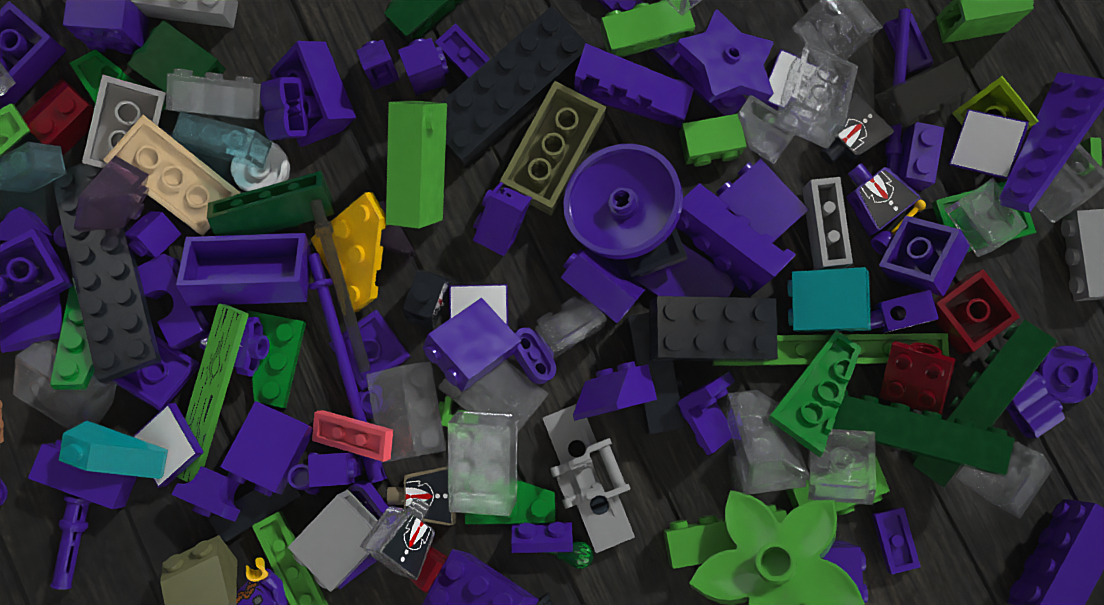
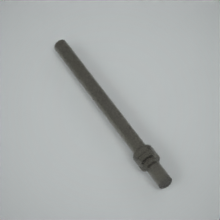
M322 200L311 201L310 206L316 223L313 227L316 237L320 238L359 373L370 371L371 367L332 238L334 230L331 221H327Z

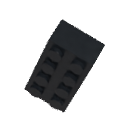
M656 296L649 301L650 361L769 362L778 359L776 299Z

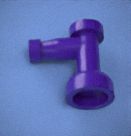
M309 453V455H317V454H318V453ZM298 464L289 471L288 482L293 488L304 490L310 495L318 494L321 491L322 486L309 487L308 465Z

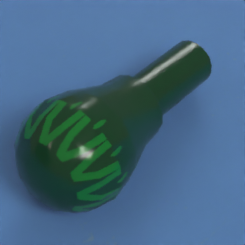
M578 541L573 542V552H544L556 555L558 559L565 561L576 569L587 568L594 559L591 546L585 542Z

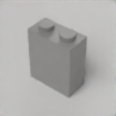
M349 490L337 494L288 548L293 552L296 562L306 566L314 574L315 581L321 587L327 588L331 592L345 581L390 532Z

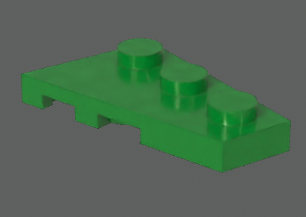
M247 310L248 317H259L263 325V335L267 336L270 343L267 357L260 360L259 368L252 376L254 402L257 401L262 404L286 408L306 322Z

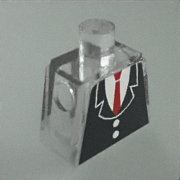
M413 498L408 509L393 506L387 508L359 547L396 575L417 580L435 535L434 530L422 521L430 506L419 498Z

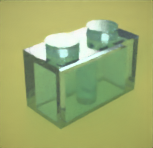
M27 142L0 158V190L31 193L66 174L61 146Z

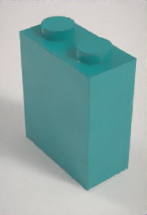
M866 267L792 272V280H788L787 284L788 296L793 297V308L788 310L789 325L793 326L794 331L798 333L835 332L836 330L838 332L871 330L869 271Z

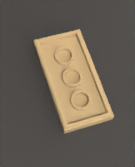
M144 115L139 118L103 159V161L201 236H204L211 228L207 220L208 203L240 194L236 188Z

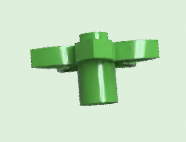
M730 490L725 507V522L736 549L721 551L709 557L697 569L689 583L693 589L704 597L720 604L735 605L749 601L748 605H865L857 585L847 572L838 565L822 559L829 552L836 538L837 513L835 500H815L802 504L793 509L784 518L782 523H778L770 508L762 501L749 494Z

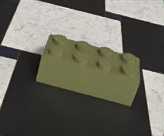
M554 81L500 180L503 183L501 190L503 188H510L524 196L532 197L530 205L552 216L572 174L578 168L605 117L606 106Z

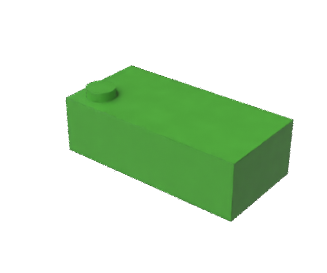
M424 101L389 102L386 225L422 228L443 220L447 103Z

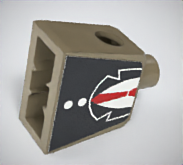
M455 466L406 474L404 476V487H388L387 504L404 505V517L406 519L409 515H414L420 521L454 525L456 523Z

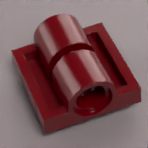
M894 341L891 344L879 398L907 405L921 412L926 410L941 414L956 359L941 355L942 351L931 344L916 342L908 345Z

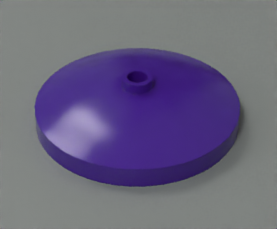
M638 144L613 145L589 156L572 174L564 195V215L570 231L587 250L610 259L634 258L655 249L672 233L681 215L683 191L675 169L659 152Z

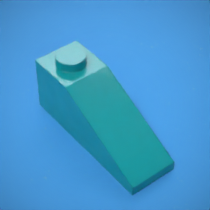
M85 421L63 433L59 461L85 471L160 479L164 475L168 450L90 421Z

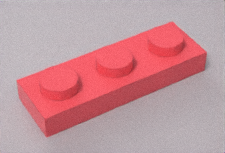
M324 410L314 412L312 441L382 462L391 459L393 429Z

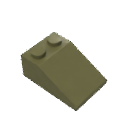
M219 535L210 540H204L195 547L181 554H175L163 562L160 584L164 604L236 605L237 558Z

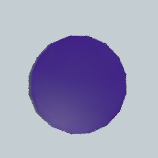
M1075 346L1054 347L1035 370L1044 378L1046 382L1044 386L1048 394L1056 397L1060 403L1073 404L1081 402V400L1089 397L1096 388L1098 369L1084 350Z

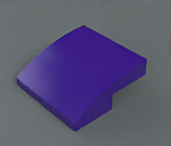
M61 293L0 323L1 352L35 348L34 342L59 339L63 323Z

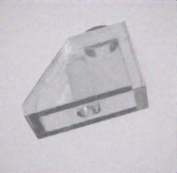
M753 95L749 96L738 113L749 149L773 164L791 142L800 126Z

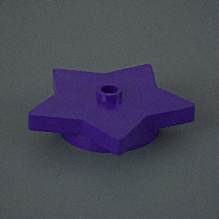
M715 10L710 17L704 33L679 39L674 46V49L691 64L693 74L704 87L709 102L722 97H738L742 94L767 102L774 94L764 68V63L774 44L773 41L741 33L719 10Z

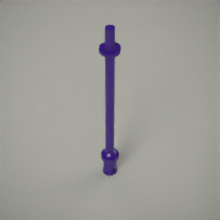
M319 253L310 254L307 257L314 282L309 284V290H317L353 418L367 422L328 287L334 284V279H326ZM358 455L363 460L369 483L372 484L387 479L382 461Z

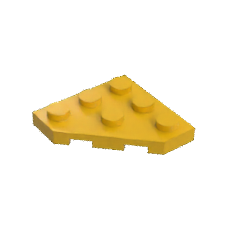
M373 192L364 193L311 238L314 247L331 278L334 279V283L351 314L362 310L375 300L378 295V286L375 285L377 270L381 269L383 246L380 245L382 229L386 228V215Z

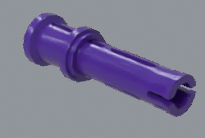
M72 494L64 495V501H66L63 519L59 520L58 524L62 530L53 580L50 586L54 589L65 590L72 588L82 532L86 531L89 524L86 518L89 504L92 502Z

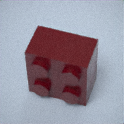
M984 269L968 274L950 287L944 297L938 296L934 299L939 318L934 323L942 333H948V341L959 355L976 351L1020 318L1019 314Z

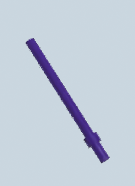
M908 8L900 9L898 14L890 127L894 132L889 136V142L885 143L887 168L897 176L899 157L903 155L901 129L911 12Z

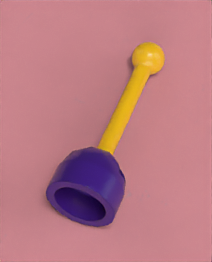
M918 200L915 202L914 208L906 216L913 217L918 211L924 210L926 207L925 201ZM901 222L891 232L881 231L870 241L871 246L876 252L883 256L885 255Z

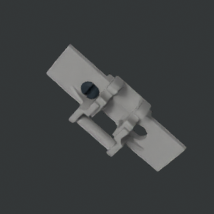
M575 404L543 417L561 464L551 468L550 471L552 476L557 478L565 498L562 500L565 509L577 505L594 550L598 553L635 538L618 494L631 488L629 483L625 484L610 447L612 444L611 439L609 438L597 443L587 418L574 421L573 413L577 405ZM575 440L583 442L586 448L584 455L578 458L571 456L568 451L569 444ZM598 450L614 487L613 490L604 492L590 457V453Z

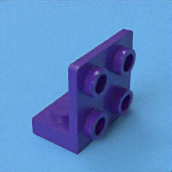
M730 372L700 386L677 402L683 418L690 424L695 433L697 443L704 449L707 455L714 453L735 435L717 403V399L729 393L726 388L735 382Z

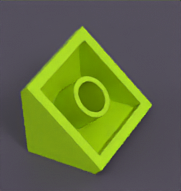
M1003 76L953 112V115L961 125H963L968 109L1029 122L1028 129L1039 122Z

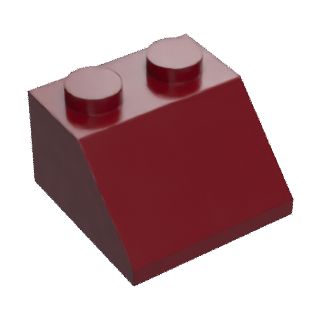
M61 78L22 118L30 128V132L43 145L64 156L90 130L94 107L65 79Z

